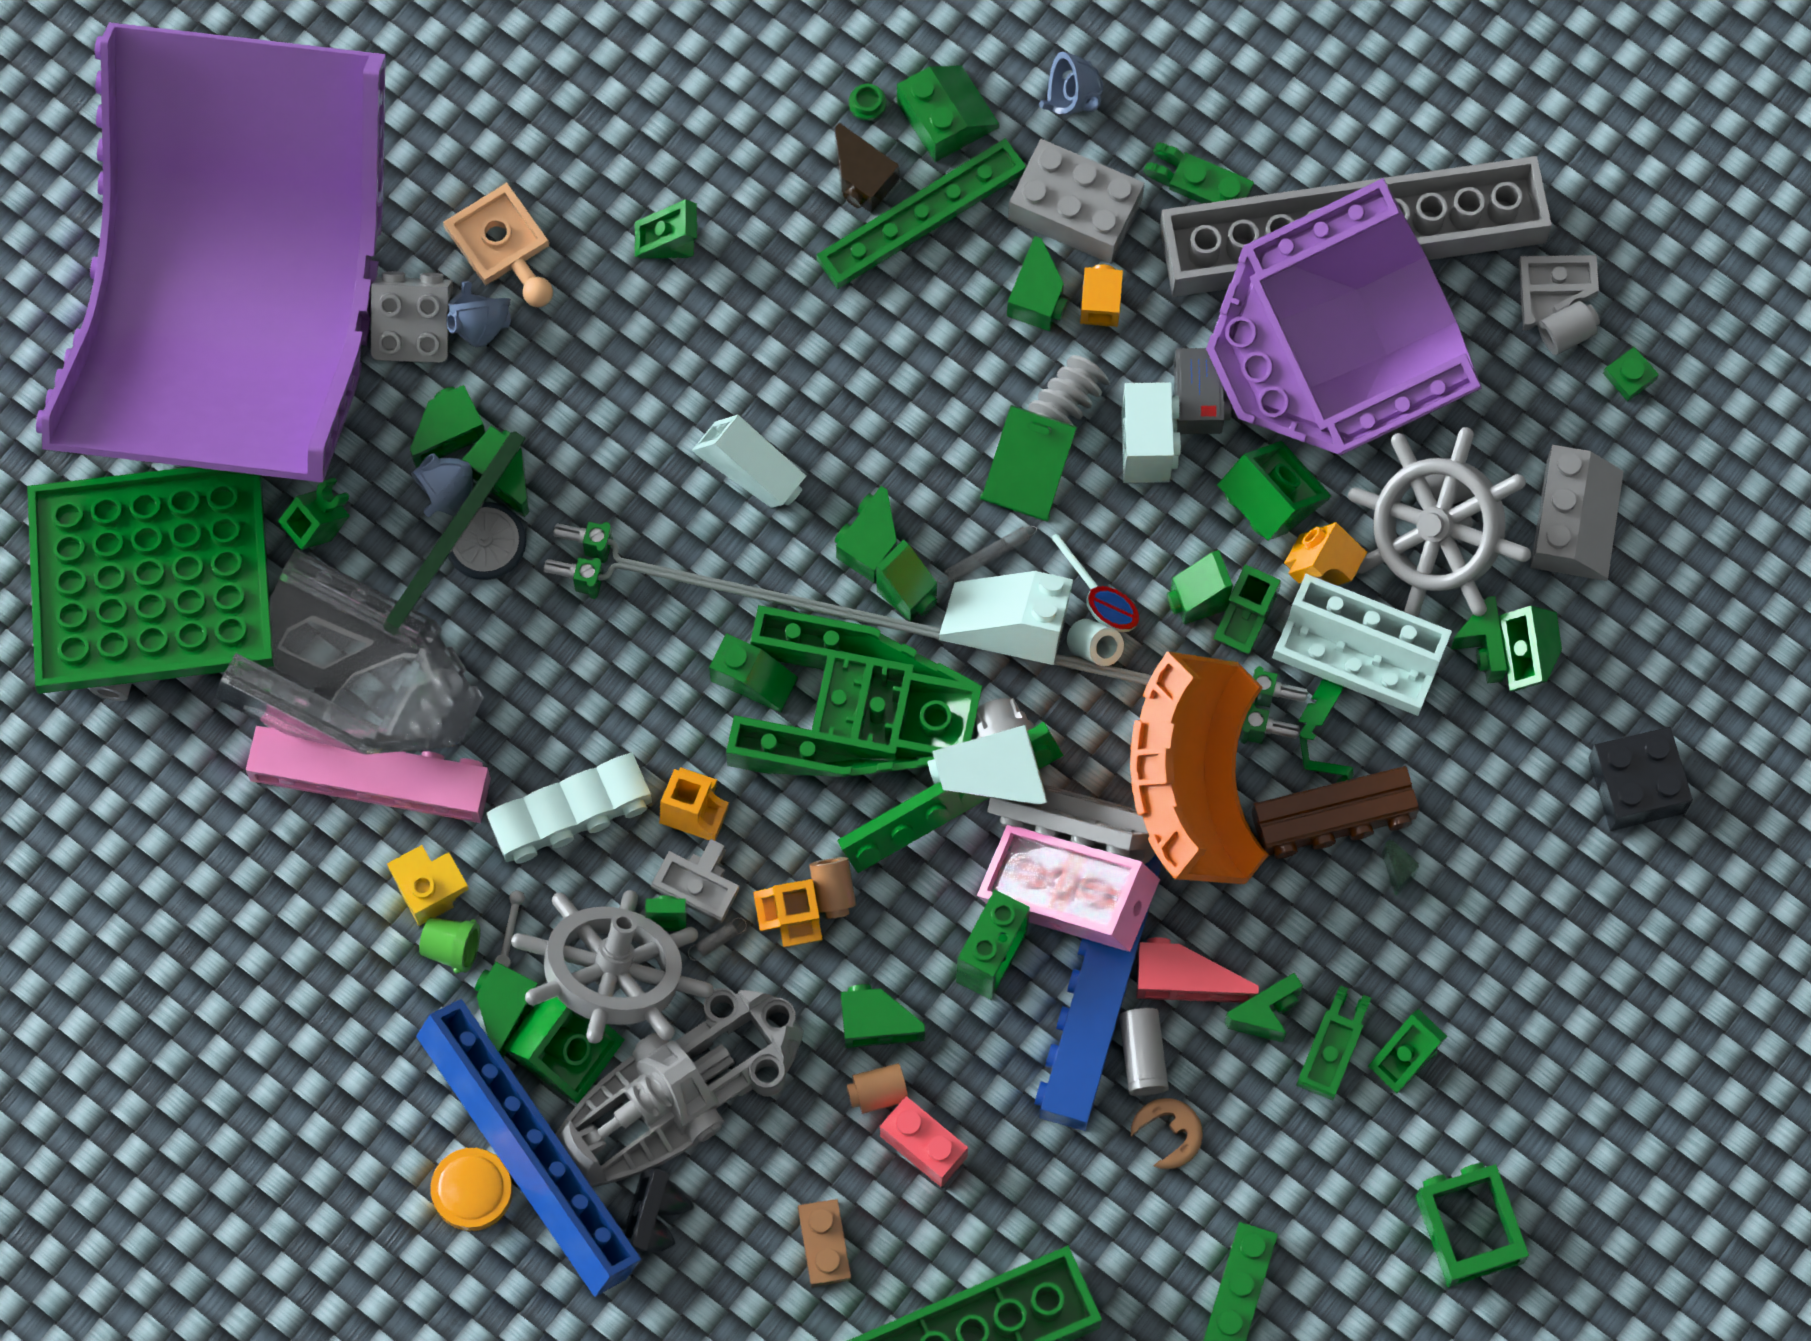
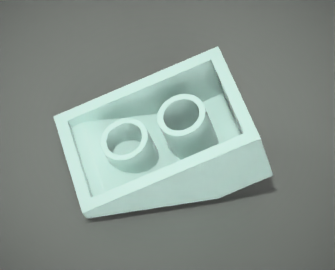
M1031 571L954 582L939 640L1054 665L1068 611L1073 579Z

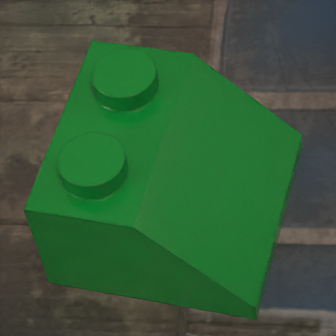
M962 65L931 66L897 84V104L934 162L1000 128L999 122Z
M1282 440L1243 454L1217 484L1225 493L1227 501L1233 507L1239 509L1250 521L1252 529L1267 541L1287 534L1332 497Z
M554 997L532 1008L503 1049L530 1073L578 1104L625 1039L606 1024L602 1040L599 1043L589 1042L586 1034L590 1019L573 1012L557 997Z

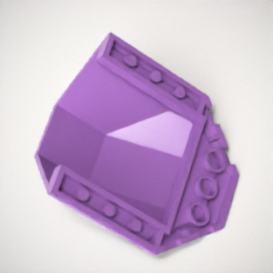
M1384 178L1244 245L1238 258L1239 262L1232 282L1229 283L1220 308V315L1214 332L1211 334L1206 347L1238 419L1338 455L1348 453L1482 389L1457 320L1425 252Z

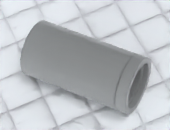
M1139 1008L1119 1014L1129 1094L1132 1096H1148L1167 1091L1169 1086L1158 1010L1155 1008Z

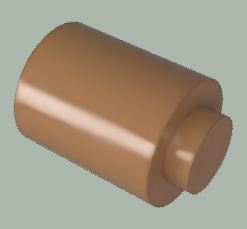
M848 857L824 859L809 864L818 912H825L826 918H838L849 915V908L856 906Z
M899 1063L852 1075L853 1083L846 1085L852 1108L860 1107L862 1114L899 1105L906 1096L908 1097Z

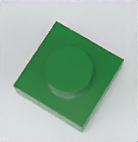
M1635 347L1607 366L1603 372L1604 376L1627 402L1654 383L1659 376L1656 370Z
M670 895L646 898V918L657 923L665 931L687 928L686 899H677Z

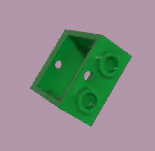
M994 889L957 958L956 983L990 1000L993 999L1028 932L1029 906Z
M1483 1162L1475 1163L1461 1169L1462 1175L1447 1179L1445 1174L1434 1176L1422 1182L1424 1187L1419 1188L1415 1196L1448 1288L1524 1264L1529 1257L1496 1164L1485 1167ZM1487 1182L1510 1245L1456 1262L1434 1198Z

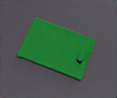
M1011 405L980 499L1048 522L1077 427Z

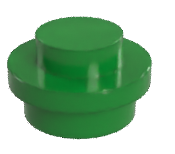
M868 83L856 87L849 96L850 111L858 119L864 121L875 120L886 109V96L879 87Z

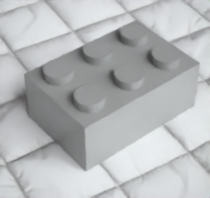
M1040 139L1009 201L1008 220L1112 264L1142 203L1145 183Z

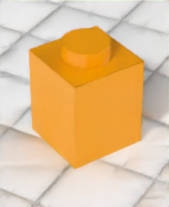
M1104 264L1095 265L1092 268L1085 267L1080 324L1118 327L1123 270H1115L1114 267Z

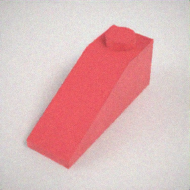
M1153 937L1147 939V942L1139 943L1136 999L1244 1003L1259 994L1258 985L1181 944H1172L1170 939Z

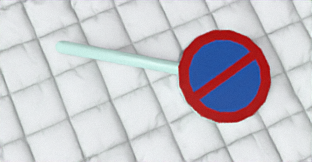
M1054 534L1052 539L1091 589L1087 595L1086 602L1092 616L1099 623L1111 627L1118 632H1129L1135 629L1139 622V612L1134 603L1117 589L1098 586L1058 534Z

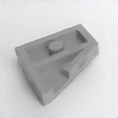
M1597 255L1520 256L1519 275L1523 330H1530L1538 326V322L1577 301L1584 303L1596 297L1599 292Z

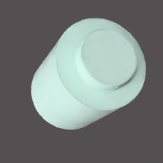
M1091 619L1078 620L1071 626L1067 635L1068 648L1074 655L1100 666L1114 664L1121 657L1124 649L1123 638L1117 630Z

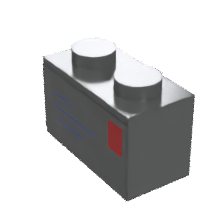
M1206 348L1176 349L1174 357L1175 396H1179L1177 432H1180V434H1222L1224 420H1231V402L1228 397L1223 395V385Z

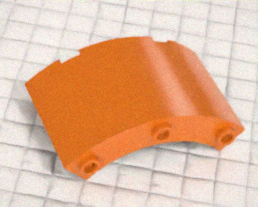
M1167 651L1145 688L1143 697H1146L1142 708L1140 720H1135L1133 727L1130 771L1132 791L1138 816H1143L1150 835L1147 839L1161 863L1174 879L1246 884L1269 854L1252 833L1240 805L1236 783V754L1241 729L1247 713L1263 687L1238 662Z

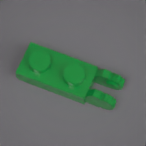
M1160 142L1155 145L1153 154L1177 166L1175 174L1167 167L1160 166L1154 162H1147L1143 170L1146 176L1168 186L1169 190L1201 204L1249 197L1254 185L1252 180L1186 152L1183 154L1178 148Z
M1341 985L1330 1011L1326 1010L1296 1084L1300 1088L1332 1101L1335 1098L1364 1026L1361 1023L1371 1001V997L1366 995L1359 999L1353 1021L1338 1015L1348 996V988Z

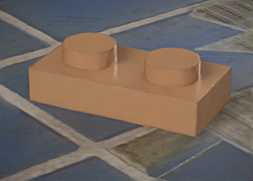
M838 1199L798 1205L811 1287L851 1281Z

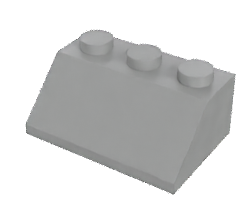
M1552 445L1546 461L1530 568L1604 581L1608 580L1623 470L1591 451Z

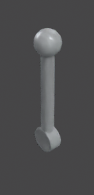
M519 890L513 891L509 896L512 905L501 955L495 959V962L508 968L511 967V961L508 956L519 905L525 900L524 893Z

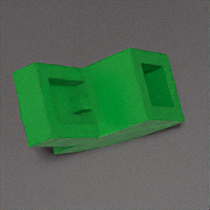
M1245 564L1228 599L1229 605L1213 639L1250 655L1275 603L1281 587V580Z

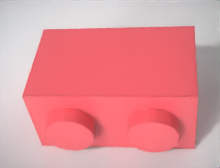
M907 1096L880 1125V1137L941 1188L968 1157V1147Z

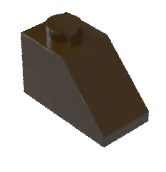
M838 123L835 127V147L843 197L852 206L859 209L863 207L872 213L899 181V165L844 125Z

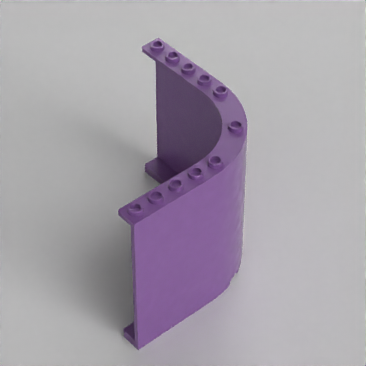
M109 22L103 36H98L95 43V59L101 60V71L97 72L95 82L96 93L101 94V104H99L96 114V126L102 128V138L99 139L97 146V160L103 162V172H100L98 178V194L103 195L98 257H93L91 261L90 277L94 279L82 327L81 329L76 328L72 349L67 348L65 352L63 369H57L54 389H48L45 409L39 410L37 414L36 432L42 434V449L323 483L357 388L362 369L360 349L361 345H367L371 324V284L377 278L379 261H373L372 256H375L376 240L382 232L386 54Z

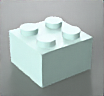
M1125 383L1121 409L1123 483L1170 482L1171 470L1178 469V456H1180L1181 451L1180 432H1177L1179 396H1172L1171 383Z

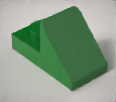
M685 199L635 221V257L649 259L690 258L694 256V240L697 239V203Z
M1490 596L1484 601L1487 607L1486 613L1482 616H1475L1474 614L1454 637L1451 649L1481 647L1476 650L1479 671H1485L1487 683H1497L1503 681L1507 667L1496 597Z
M1294 972L1227 1012L1224 1023L1230 1030L1283 1042L1286 1031L1273 1011L1277 1010L1279 1014H1282L1294 1007L1299 1002L1297 997L1300 996L1303 985Z
M1417 1009L1398 1029L1368 1067L1394 1092L1398 1093L1437 1054L1438 1047L1448 1036L1422 1011Z

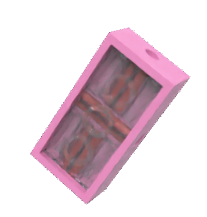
M1007 825L977 896L987 904L995 889L1029 906L1030 923L1130 952L1160 879L1141 861L1043 835L1021 827Z

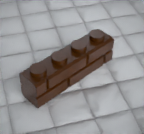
M1406 766L1257 802L1253 804L1251 813L1260 845L1269 855L1274 854L1276 859H1283L1298 853L1297 848L1312 845L1315 850L1324 849L1334 845L1336 838L1350 835L1351 840H1360L1373 835V829L1388 826L1390 831L1404 829L1412 824L1411 820L1416 819L1419 806L1414 789L1412 788L1408 769Z

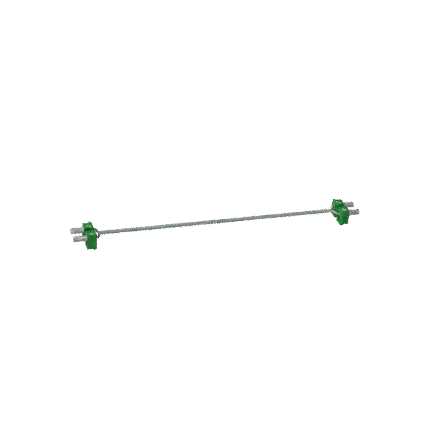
M588 522L587 528H577L557 523L553 530L555 537L582 543L585 556L594 559L589 560L579 557L577 564L547 559L544 565V572L573 579L575 592L589 594L591 599H595L598 596L602 580L608 579L615 569L620 568L939 639L941 628L622 558L618 554L619 547L613 540L611 526L608 522L603 524ZM612 546L613 557L619 563L612 564L608 571L603 574L602 563L608 560ZM1056 654L1054 665L1143 685H1147L1152 676L1113 666H1100L1090 661ZM1258 666L1254 670L1253 678L1263 688L1247 713L1239 737L1240 742L1245 744L1247 741L1262 744L1265 733L1296 739L1300 731L1299 725L1268 718L1270 710L1256 708L1255 705L1270 708L1273 697L1305 702L1308 694L1307 689L1277 682L1278 674L1263 671V668Z

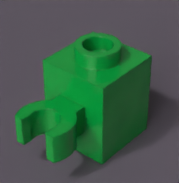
M335 478L324 480L323 483L320 482L316 491L296 496L278 521L301 550L331 542L350 517L342 507L347 503L349 494L345 492L335 497L332 494V487L337 482Z

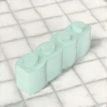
M632 752L611 759L596 768L577 773L560 783L543 787L523 798L502 804L486 814L505 861L515 860V863L520 864L536 857L538 854L537 850L542 847L551 845L552 848H560L571 843L574 840L573 836L579 832L588 830L589 833H596L610 826V820L615 817L625 815L626 818L638 816L647 810L646 805L652 802V798Z

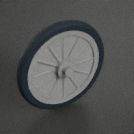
M484 502L448 556V559L459 572L470 578L479 580L499 578L513 570L522 559L526 548L525 528L519 517L511 509L498 503Z

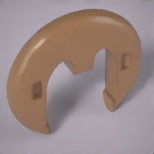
M1171 1098L1156 1099L1144 1105L1137 1112L1131 1125V1136L1138 1133L1141 1128L1158 1117L1165 1115L1173 1116L1175 1119L1170 1123L1169 1128L1175 1135L1185 1132L1187 1134L1186 1140L1179 1148L1163 1160H1159L1153 1166L1160 1169L1181 1167L1191 1161L1201 1147L1203 1139L1201 1122L1194 1110L1187 1104Z

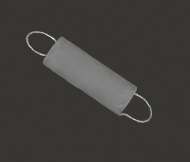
M732 921L696 943V947L702 954V957H705V955H708L741 933L737 932Z

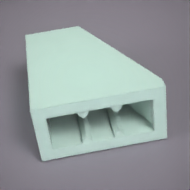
M739 415L714 422L692 449L697 456L770 508L784 504L790 505L802 491L799 485L806 475Z
M1026 725L932 751L934 759L928 761L933 783L941 782L943 790L1032 804L1048 802Z

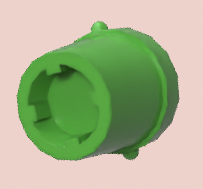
M429 918L420 938V955L452 967L456 974L460 972L467 973L474 963L479 948L480 925L474 919L462 922Z

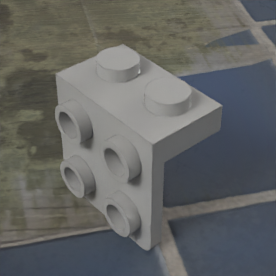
M398 271L383 272L382 277H377L371 284L372 357L380 361L444 362L448 357L446 318L449 313V300L453 295V280L443 279V274L422 273L420 278H405V273Z

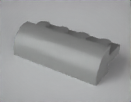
M1045 784L1043 786L1048 802L1042 804L990 797L987 812L1001 816V827L1006 828L1007 825L1021 827L1043 835L1141 861L1144 864L1149 862L1155 855L1147 839L1150 835L1143 816H1138L1135 808Z

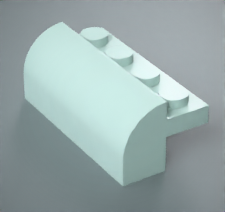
M1305 574L1272 658L1418 716L1452 631Z

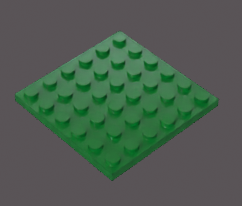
M186 467L27 486L35 688L38 694L274 666L261 475Z

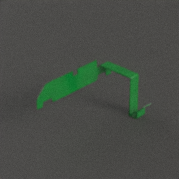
M1322 679L1311 698L1317 701L1315 704L1308 703L1298 722L1307 723L1299 734L1303 766L1306 770L1343 775L1337 780L1336 783L1352 779L1354 776L1353 767L1312 761L1309 758L1307 739H1315L1316 734L1312 733L1314 728L1323 725L1344 688L1341 685Z

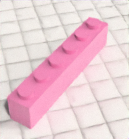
M276 724L291 732V729L289 727L281 724ZM269 725L268 727L256 726L246 766V772L251 782L477 823L482 821L491 780L488 768L483 767V763L474 759L462 758L460 762L444 760L445 757L443 755L430 751H424L421 755L406 753V751L365 755L289 736ZM347 737L344 741H340L349 746L374 748L368 746L366 741L358 738Z

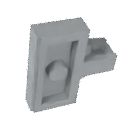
M710 839L701 857L693 854L690 860H687L669 851L651 884L653 890L663 895L674 896L677 899H686L687 907L720 923H723L740 890L739 885L723 878L725 869L719 867V864L726 849H724V845Z

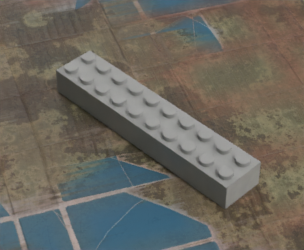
M1537 156L1384 178L1428 260L1545 244L1547 242L1552 224ZM1382 178L1163 209L1160 220V233L1172 297L1228 289L1244 245Z

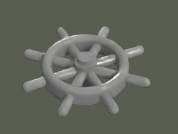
M1464 427L1459 431L1451 458H1430L1420 461L1416 460L1406 437L1401 433L1394 434L1391 438V444L1403 469L1398 471L1387 482L1380 495L1357 487L1350 489L1348 492V498L1351 502L1375 510L1373 530L1377 549L1366 554L1357 573L1363 574L1385 562L1397 577L1412 585L1404 612L1415 617H1419L1427 590L1445 591L1461 588L1472 613L1475 616L1484 615L1487 607L1475 581L1491 568L1499 554L1520 562H1526L1531 557L1529 548L1504 539L1505 513L1501 501L1521 490L1525 486L1526 480L1522 475L1516 474L1494 486L1481 471L1466 463L1474 437L1473 431L1468 427ZM1433 474H1444L1445 479L1436 502L1425 477ZM1461 481L1475 496L1453 508L1452 506ZM1411 486L1423 510L1400 503L1402 497ZM1479 511H1482L1483 532L1472 528L1473 520L1471 516ZM1396 518L1413 523L1417 527L1397 538ZM1455 539L1479 547L1467 564ZM1425 541L1417 567L1408 559L1404 552ZM1440 546L1452 570V573L1446 575L1432 573Z
M633 890L624 892L619 908L592 907L580 911L577 910L564 893H556L552 897V904L564 919L554 928L549 940L522 933L513 935L511 939V944L514 948L545 956L544 972L547 983L527 991L525 995L526 1002L530 1005H537L557 997L573 1012L590 1019L586 1036L591 1043H599L602 1040L606 1024L628 1025L647 1020L661 1039L670 1040L673 1038L675 1030L661 1012L670 1004L676 991L709 998L713 995L714 988L708 982L681 975L682 960L678 948L695 942L698 938V931L693 927H687L669 935L657 923L635 912L638 895ZM598 934H609L603 940L598 936ZM580 938L590 951L568 945ZM634 941L641 946L634 948L631 943ZM655 958L661 970L640 965V963ZM565 962L586 968L570 973ZM635 980L653 984L656 987L645 993ZM595 982L599 985L598 992L590 990L585 985ZM621 988L627 997H613L614 991Z

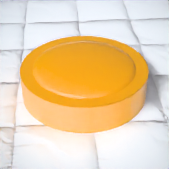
M464 1148L449 1154L439 1163L431 1180V1197L438 1214L449 1225L460 1230L478 1231L494 1225L505 1215L512 1201L513 1185L508 1170L496 1155L484 1149Z

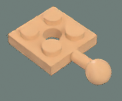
M508 183L503 184L443 222L445 230L485 286L513 270L524 285L523 297L530 306L543 307L551 301L553 296L552 285L545 278L536 277L525 262L549 247V241ZM492 227H502L507 231L506 236L497 242L487 239L486 233Z

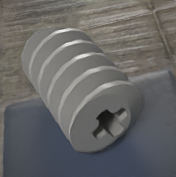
M1073 355L1068 358L1067 367L1064 366L1058 370V378L1050 379L1047 385L1048 389L1041 390L1038 394L1039 400L1032 401L1028 409L1031 412L1073 425L1068 418L1069 415L1076 419L1083 417V413L1078 408V405L1080 404L1086 408H1091L1093 405L1087 394L1090 393L1095 397H1100L1102 391L1097 383L1100 382L1103 385L1109 386L1110 382L1095 363L1081 356Z

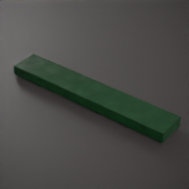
M516 431L509 434L386 618L383 625L384 630L396 636L522 447L526 439Z

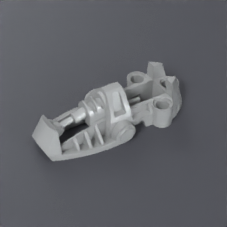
M717 988L714 990L713 995L704 1001L706 1021L676 1041L663 1040L655 1032L639 1041L635 1046L636 1048L632 1056L601 1079L582 1098L555 1134L591 1187L614 1183L639 1175L643 1171L653 1169L675 1158L699 1142L708 1140L721 1130V1126L724 1123L723 1118L716 1109L736 1095L743 1096L752 1089L762 1096L778 1094L785 1085V1075L795 1060L804 1030L796 1021L793 1005L785 999L766 993L740 990L738 994H735L729 989ZM719 1003H727L733 1007L732 1013L725 1018L716 1017L711 1011ZM774 1013H783L789 1018L788 1023L781 1028L770 1026L767 1020ZM751 1020L768 1046L707 1086L706 1082L735 1063L730 1053L720 1044L695 1062L691 1060L713 1046V1040L725 1032L729 1035ZM772 1067L778 1071V1076L774 1081L765 1083L756 1077L757 1072L761 1068ZM625 1100H630L614 1112L615 1117L599 1129H596L594 1125L585 1128ZM642 1118L649 1130L600 1166L595 1155L607 1145L604 1141L605 1138L619 1127L627 1128L636 1120Z

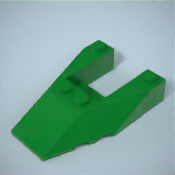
M758 605L750 644L762 649L779 662L824 670L812 730L734 715L726 750L727 766L767 774L846 777L929 767L928 761L934 759L932 751L972 739L982 685L941 663L937 664L925 658L912 647L904 643L902 645L881 634V631L875 627Z

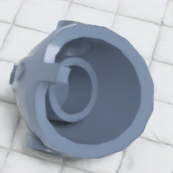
M1064 51L1059 52L1051 67L1047 101L1041 100L1039 106L1042 109L1060 115H1070L1084 110L1086 112L1095 111L1100 106L1103 92V81L1099 76L1098 69L1094 68L1089 60ZM1065 71H1072L1067 78H1062Z
M462 281L461 293L451 299L448 304L450 312L446 318L447 328L450 333H458L475 348L486 346L496 337L501 328L509 327L511 322L509 312L511 299H494L472 294L471 282Z
M433 453L426 457L420 466L411 472L415 482L430 498L431 504L423 510L427 517H431L436 511H441L455 517L472 491V467L470 463L460 459L438 458Z

